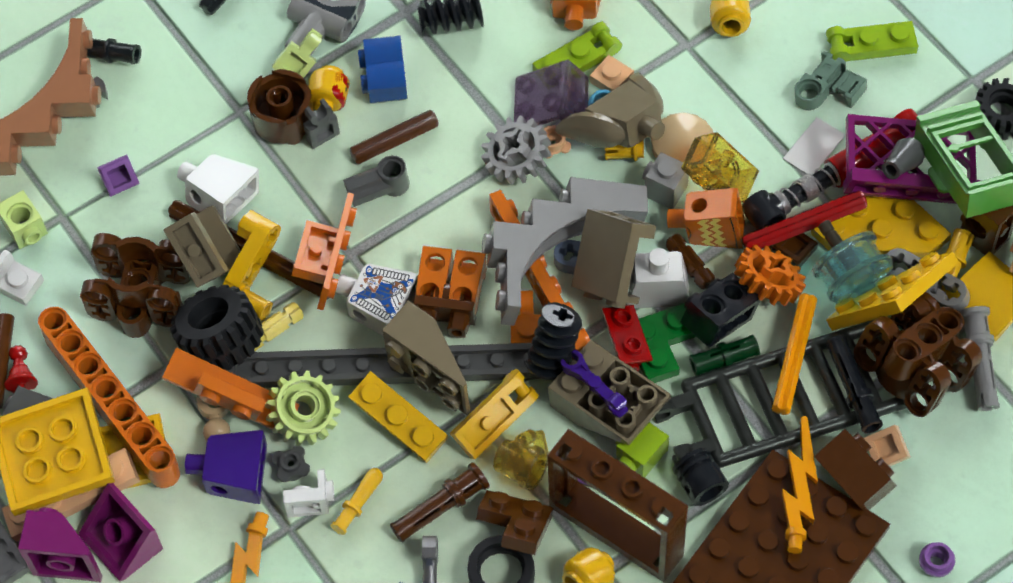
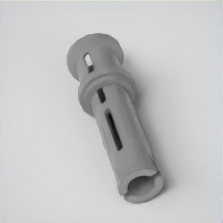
M986 306L965 308L960 311V314L965 321L966 338L973 340L982 352L981 363L973 375L977 410L992 411L993 408H1000L991 356L994 335L990 334L987 316L990 315V308Z

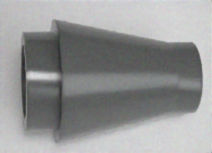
M915 138L898 140L887 161L882 165L884 175L889 179H897L900 175L920 166L925 155L921 142Z

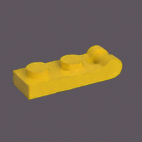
M518 369L508 373L504 377L503 382L450 432V435L469 458L476 459L538 399L539 394L532 386L528 387L524 382L525 377ZM513 391L518 395L515 402L509 396Z

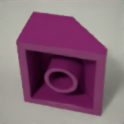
M46 507L40 508L39 511L27 510L18 550L33 576L94 582L102 581L103 575L90 549L62 513Z

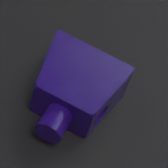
M255 430L209 436L205 454L186 455L185 473L202 475L206 493L210 495L260 504L267 453V441L264 431Z

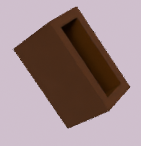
M844 429L814 457L863 511L865 509L870 510L897 486L890 478L895 472L881 457L876 462L867 453L872 447L858 432L852 436Z

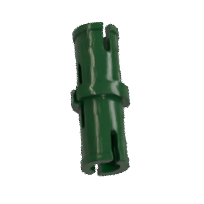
M752 334L728 344L725 342L717 343L716 348L690 355L689 361L694 374L699 375L720 367L732 365L735 362L753 356L760 355V349L755 336Z

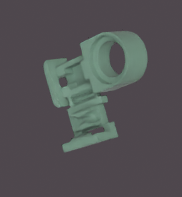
M825 51L821 53V63L811 75L805 73L795 85V102L801 109L814 110L821 106L829 96L831 89L833 93L836 91L838 94L843 93L844 98L847 99L848 107L852 108L866 91L867 79L846 70L845 60L841 58L834 60L833 55ZM808 89L818 93L811 99L803 98L800 95L804 90Z

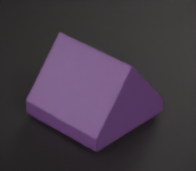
M127 154L97 167L99 176L110 197L140 184Z

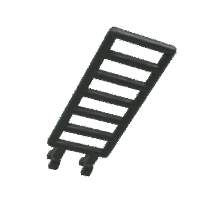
M874 320L807 341L804 355L810 354L838 415L819 422L802 382L798 378L794 400L801 415L808 418L811 439L859 424L855 411L850 410L823 349L827 348L826 342L835 336L844 335L853 354L856 346L854 340L860 338L865 327ZM787 347L684 379L681 382V389L684 394L671 397L654 416L658 424L669 420L674 415L691 410L703 440L693 444H681L673 447L675 455L672 456L674 465L687 453L699 448H707L719 468H723L769 453L772 449L778 450L801 442L800 428L788 432L780 414L773 412L774 400L760 369L776 364L782 369ZM859 367L866 387L871 389L874 394L873 403L879 417L907 408L904 400L897 397L882 401L869 372ZM744 374L748 375L774 437L758 442L755 441L729 383V379ZM716 384L743 447L723 452L697 389Z

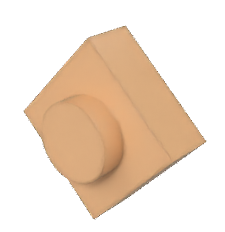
M608 55L590 74V83L601 90L613 91L627 82L629 76L634 74V70Z
M897 425L864 437L866 442L872 447L869 453L875 462L881 457L890 467L911 458Z

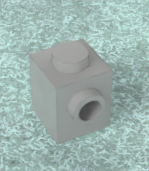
M660 152L655 162L650 161L647 164L642 175V179L645 180V186H647V198L670 209H674L688 186L689 165Z

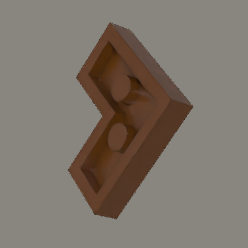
M487 490L478 507L476 520L506 527L502 536L501 547L535 555L552 519L553 507L543 505L539 501L524 500L509 496L504 492Z

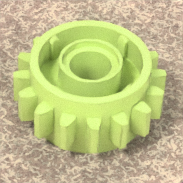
M294 371L289 375V381L283 377L278 380L277 384L280 389L272 387L268 394L274 399L267 400L265 403V408L271 409V413L266 417V421H273L275 427L272 432L274 434L277 432L283 434L284 442L292 439L295 440L296 446H300L304 440H307L311 446L317 442V435L323 440L329 435L326 428L333 430L336 427L337 422L332 417H338L341 413L340 409L335 408V403L340 398L339 396H333L331 392L333 388L332 383L326 385L322 382V375L314 378L310 377V371H305L303 376L298 377ZM295 403H306L310 408V415L298 413Z

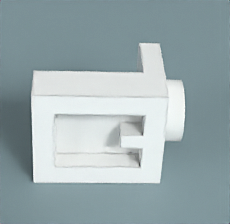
M4 250L0 255V293L26 306L44 282L43 276L16 262L11 252Z
M324 469L317 470V488L297 486L292 490H283V501L288 518L329 514L328 501H334L333 480L327 481Z

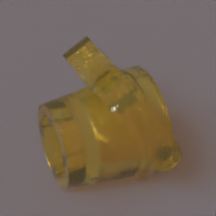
M529 429L517 435L515 440H504L495 454L494 470L518 483L521 488L529 491L534 490L541 482L548 466L547 455L549 450L544 432L542 430L533 431Z

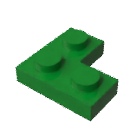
M684 304L639 318L653 358L650 362H642L640 368L643 375L654 383L680 374V368L670 346L696 337L680 323L686 310Z

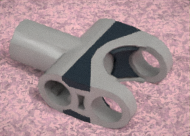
M291 0L287 10V18L299 23V25L285 43V48L291 41L300 46L312 28L322 35V40L326 35L339 42H345L356 28L364 11L366 0Z

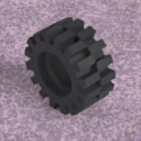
M998 78L993 79L991 85L987 81L983 84V88L978 90L975 99L981 105V111L997 134L1002 135V140H1008L1009 134L1013 137V114H998L992 110L991 105L994 103H1006L1013 107V85L1008 84L1009 78H1003L1002 83H999Z

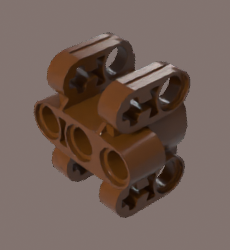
M109 233L96 234L91 248V255L99 273L107 276L108 280L89 279L83 282L80 297L87 314L101 321L114 320L117 315L124 334L131 338L144 336L149 331L152 322L163 327H171V319L177 315L175 311H177L179 306H183L178 291L162 286V283L168 281L174 284H186L190 281L191 277L169 239L161 240L159 246H157L150 240L141 237L121 239ZM110 277L121 278L120 284H117ZM133 315H139L133 320H128Z
M920 296L901 313L891 315L890 318L880 316L869 323L858 340L853 354L859 367L867 372H875L878 381L884 389L895 397L903 399L907 409L913 415L925 417L938 407L947 390L958 392L970 382L981 363L982 352L973 340L957 338L965 322L960 312L950 307H941L931 312L928 302L924 297ZM913 312L914 318L911 319L908 316H910ZM866 348L874 354L876 361L870 359V357L867 355ZM963 355H965L964 363L959 361L960 359H962ZM948 370L956 376L958 383L951 380ZM931 381H933V384H934V385L931 386V385H929L928 383H930ZM916 393L925 399L927 406L922 405L918 401Z

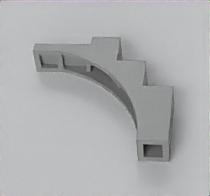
M570 177L566 190L561 189L559 202L532 199L528 211H523L521 224L493 221L490 233L483 236L482 253L487 254V267L496 268L495 282L500 283V290L497 291L495 308L501 311V324L515 325L521 309V280L525 273L545 252L563 241L582 235L587 209L612 211L644 222L648 214L647 186Z

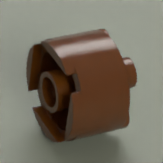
M285 69L274 70L271 75L264 78L262 75L256 78L247 94L255 133L269 142L287 143L289 145L298 144L305 135L303 123L309 120L305 115V109L310 107L314 111L311 91L305 79L300 74Z

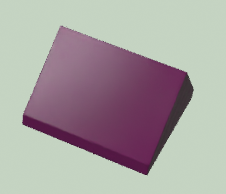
M108 483L78 534L119 581H123L162 551L163 547L156 530L114 483Z

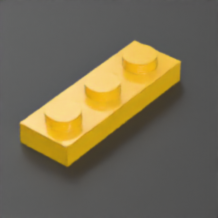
M371 371L348 396L353 403L426 463L449 438L443 430Z

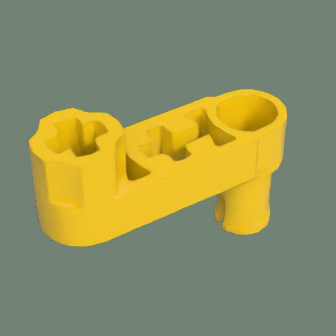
M250 210L241 218L237 235L245 239L246 242L227 274L223 285H229L230 288L235 286L240 291H244L259 319L264 320L269 315L273 303L252 292L250 287L280 235L281 227L254 210Z

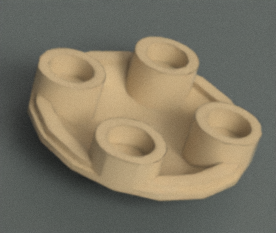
M684 112L671 114L661 119L665 126V131L660 139H651L653 155L657 158L660 152L688 164L689 171L699 168L700 163L705 161L712 153L715 143L713 129L707 121L697 115Z

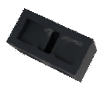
M734 273L729 274L722 280L719 278L715 279L705 291L700 294L698 292L692 294L684 304L686 310L680 323L708 348L752 320L760 303L758 294L755 292L749 294L747 292L749 287L739 284L740 278Z

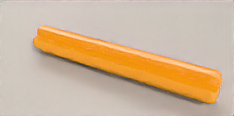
M803 293L799 296L772 406L773 412L777 414L788 415L791 411L817 303V298L814 295Z

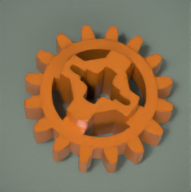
M754 245L752 249L746 247L734 265L736 267L734 274L741 277L739 284L747 285L749 287L747 291L749 294L755 292L758 294L760 301L767 298L772 305H775L777 301L783 306H787L789 302L794 304L806 287V284L803 283L806 277L799 274L801 267L793 266L791 264L793 259L783 255L781 251L771 252L769 246H765L763 250L757 245Z

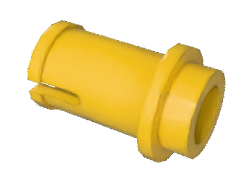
M644 140L629 148L621 145L604 148L606 151L605 160L634 158V161H638V158H644Z

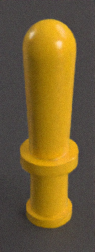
M371 468L368 470L349 501L346 500L342 504L343 511L336 521H333L330 525L334 531L345 535L346 529L352 520L361 515L362 506L383 479V473L380 469Z

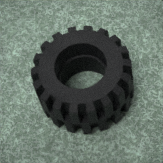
M221 285L218 288L212 286L205 291L197 292L195 296L186 299L183 306L178 307L177 311H175L177 315L171 319L172 326L170 327V332L179 349L226 371L231 370L237 364L241 365L245 362L244 359L251 357L255 353L254 348L260 346L262 342L260 338L264 332L262 329L263 325L245 292L240 291L235 286L230 288L229 285Z

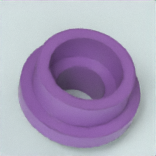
M934 542L926 545L921 550L919 564L926 574L932 577H944L953 570L955 555L946 544ZM938 557L942 560L943 564L935 565L930 559Z

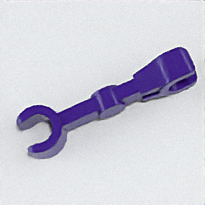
M571 351L572 357L577 361L574 365H568L564 359H561L564 373L587 384L590 391L595 392L605 401L608 409L615 417L621 418L628 412L626 407L627 400L619 392L614 393L602 382L599 376L593 374L579 351Z

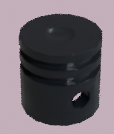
M699 448L687 453L673 466L674 474L695 506L705 505L715 500L729 487L728 480L707 448Z

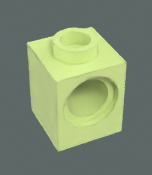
M24 190L0 202V219L19 249L37 243L43 236L48 234L42 217Z

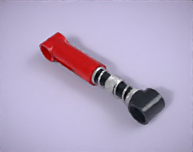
M910 108L900 112L894 118L916 120L918 114ZM889 128L884 132L894 144L898 140L906 138L898 129ZM871 134L862 140L866 142L874 134ZM878 138L869 145L880 159L890 151ZM846 149L826 159L823 169L817 168L813 175L806 174L793 181L789 188H781L780 191L774 193L760 190L752 194L742 204L743 213L756 230L786 219V215L791 212V208L795 206L800 207V203L804 201L809 203V201L819 197L820 193L824 194L825 189L831 186L842 188L846 178ZM860 152L855 157L856 168L869 169L874 165L863 152Z

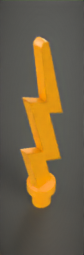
M802 416L800 419L801 459L789 449L787 450L795 497L784 489L781 491L788 528L785 530V539L788 540V552L793 554L802 552V543L807 537V531L802 526L801 515L812 524L815 521L806 477L815 484H817L818 479L807 416Z
M256 512L253 522L248 523L246 532L249 534L246 552L235 541L230 583H246L247 566L257 577L259 576L262 541L268 532L266 524L269 515L266 513Z

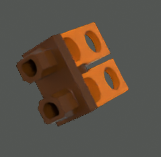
M423 246L416 295L413 304L435 318L436 322H449L447 331L448 335L452 337L465 338L470 325L475 326L481 288L487 271L486 254L456 250L455 259L453 260L452 249ZM438 256L443 260L431 259V257ZM471 260L474 261L476 264L464 263L463 261Z

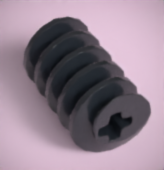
M420 0L418 16L422 36L425 34L426 27H429L432 34L435 35L438 25H441L445 33H448L450 23L455 25L457 31H461L463 21H466L469 29H473L475 19H478L481 26L484 27L480 0H443V2L432 0L431 4L427 0Z
M548 303L543 306L541 316L538 319V326L534 332L535 336L531 341L532 346L528 351L529 358L526 360V367L536 377L543 380H555L563 371L561 359H564L567 364L571 361V351L575 349V343L582 328V319L574 309L561 303Z

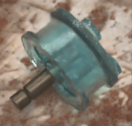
M829 220L822 222L818 226L832 249L815 263L812 268V274L815 278L823 280L828 288L827 297L830 301L838 304L855 293L859 296L876 287L874 282L887 275L893 269L891 257L888 254H882L876 246L877 236L874 232H862L843 241Z

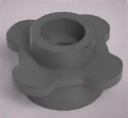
M294 446L289 451H276L273 454L272 461L278 468V480L281 482L296 481L309 474L310 466L305 463V450L303 447ZM292 461L294 462V465L289 466L288 463Z

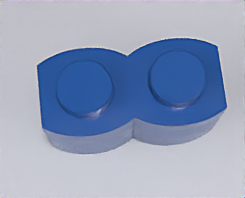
M401 36L363 39L364 49L358 50L360 69L366 68V75H360L362 93H369L370 103L408 99Z

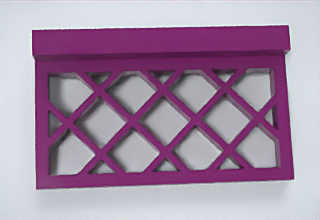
M855 114L847 115L844 194L861 190L865 196L956 204L950 193L939 192L929 175L924 174L918 167L910 170L912 173L906 172L897 179L887 178L882 171V165L888 159L895 146L884 132L889 128L898 129L906 138H914L916 120ZM855 125L866 126L874 135L864 142L855 133ZM970 130L954 134L965 135L966 142L975 140ZM950 136L941 138L946 147L952 144L948 140ZM877 138L890 150L881 159L869 147ZM976 145L964 148L957 153L950 152L954 159L967 169V178L971 183L981 181L977 180ZM860 152H863L874 163L869 169L855 167V157Z

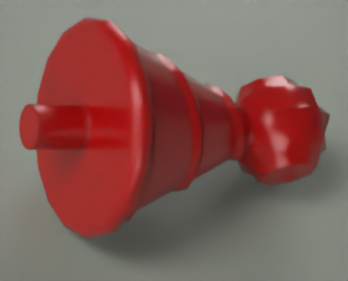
M15 345L9 350V356L14 362L4 386L6 390L12 393L16 391L18 386L32 390L38 385V380L23 362V360H26L28 352L22 345Z

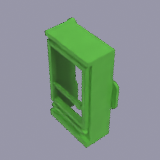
M977 100L917 116L914 137L923 145L925 150L924 156L932 166L928 169L929 177L939 192L950 193L966 218L1013 206V155L981 111V105ZM969 130L975 140L960 144L953 143L949 147H946L941 139ZM980 145L1002 175L971 183L950 152L957 153L961 149Z

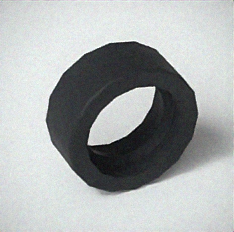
M503 535L486 538L475 546L469 556L467 567L469 582L485 583L480 573L481 565L490 556L502 553L516 557L521 563L522 575L517 583H534L535 564L531 554L501 547Z

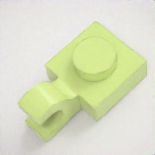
M312 28L300 46L291 41L272 64V68L275 70H291L304 78L316 63V59L310 54L322 41V35Z

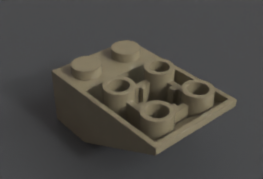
M407 301L382 330L389 365L401 374L406 372L412 376L415 383L426 392L432 390L439 395L441 401L453 411L459 409L468 415L470 413L467 383L435 318L410 301Z
M590 340L580 353L593 374L599 376L602 382L614 393L619 392L627 400L626 407L628 412L621 418L615 417L608 409L605 401L595 392L590 391L587 384L565 374L564 371L548 386L550 407L578 426L629 446L669 401L672 395ZM573 359L568 365H574L577 361Z

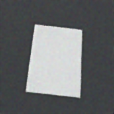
M816 118L782 159L805 173L813 175L815 170L823 164L846 134Z

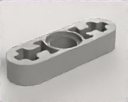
M902 248L892 249L883 258V268L888 276L893 274L896 276L906 270L901 267L895 270L893 267L895 262L901 263L904 261L909 269L919 264L921 258ZM949 273L945 274L926 291L937 300L940 307H950L958 312L966 308L970 301V293L965 283ZM942 285L952 293L958 290L960 297L958 299L952 297L949 300L946 293L941 290Z

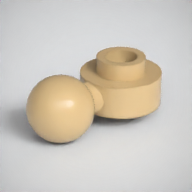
M197 395L198 411L203 417L209 419L203 428L205 439L207 440L211 435L230 433L229 424L222 419L229 410L222 406L211 408L208 406V403L202 401Z

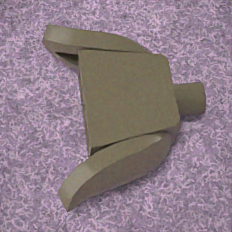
M638 71L630 75L627 82L585 108L584 112L574 113L565 117L558 123L555 131L559 135L598 148H610L617 145L629 148L647 137L658 140L665 131V126L661 120L664 108L663 100L658 89Z

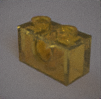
M718 132L695 137L681 167L691 177V180L705 191L738 188L741 203L745 202L759 172L754 165Z

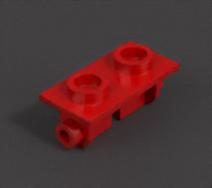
M626 305L625 308H602L617 357L636 371H639V366L642 362H650L653 358L634 305Z

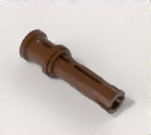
M474 462L468 464V469L453 480H445L444 484H442L443 489L390 524L392 531L400 542L403 543L407 538L427 524H430L453 506L457 508L463 507L466 504V500L481 489L486 491L490 488L486 477Z

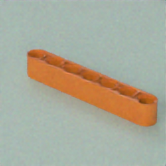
M49 307L41 312L38 317V324L47 346L79 388H88L95 409L130 452L152 484L159 488L173 486L179 480L180 469L175 454L166 440L67 312L60 307ZM108 394H113V395L110 396V397L103 398V397H105V396L108 395ZM126 417H131L130 419H128V420H126V421H121L122 419H124V418H126ZM149 440V442L144 445H138L142 441ZM162 464H168L166 467L162 469H156L158 466Z

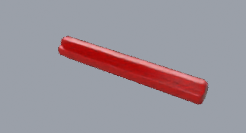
M858 190L746 234L742 237L744 248L752 249L754 245H757L762 250L765 246H772L818 228L826 220L833 222L861 211L867 207L866 197L861 190Z

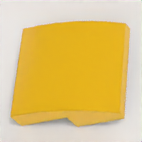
M988 252L960 280L965 283L970 293V301L966 308L974 306L990 308V315L987 316L990 334L994 335V341L996 342L1013 323V273L1009 271L1010 268L991 252ZM958 290L955 293L950 291L946 293L949 300L952 297L957 299L960 297Z

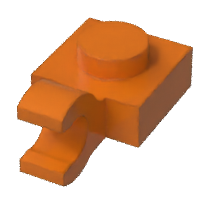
M533 290L521 291L520 315H518L515 325H511V343H531L535 336L534 332L538 326V319L541 314L534 315Z

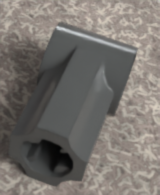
M393 155L381 159L378 167L343 180L347 193L354 194L352 201L354 207L386 194L393 197L401 196L406 193L410 185L404 160ZM395 174L398 175V176L393 177V178H390V177H389V176L395 175Z

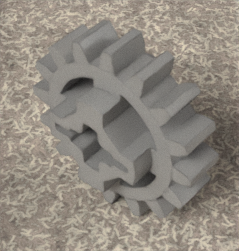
M519 116L515 123L508 117L506 125L503 127L499 123L495 124L497 132L495 134L488 132L486 135L490 142L483 143L481 146L486 152L481 155V158L485 162V167L489 173L495 175L500 182L506 178L511 185L514 184L516 178H520L522 183H525L526 175L528 174L537 177L538 174L535 169L537 167L545 168L547 165L543 158L551 157V152L547 148L551 145V141L543 126H538L533 118L526 122L523 116Z

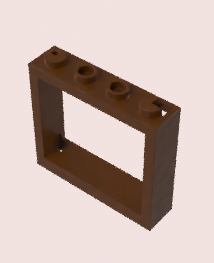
M568 429L547 455L549 506L659 580L665 582L684 556L688 505ZM578 479L660 531L661 535L578 482ZM566 496L572 499L567 507L559 503ZM661 514L668 517V524L666 526L657 521ZM658 558H659V567H657L656 565H654L655 562L658 560Z

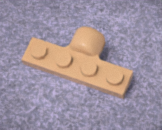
M126 448L108 456L115 479L114 484L120 491L140 482L131 454ZM107 485L44 507L55 509L67 518L95 504ZM7 505L1 509L10 536L17 542L21 538L26 513L14 516L10 506Z

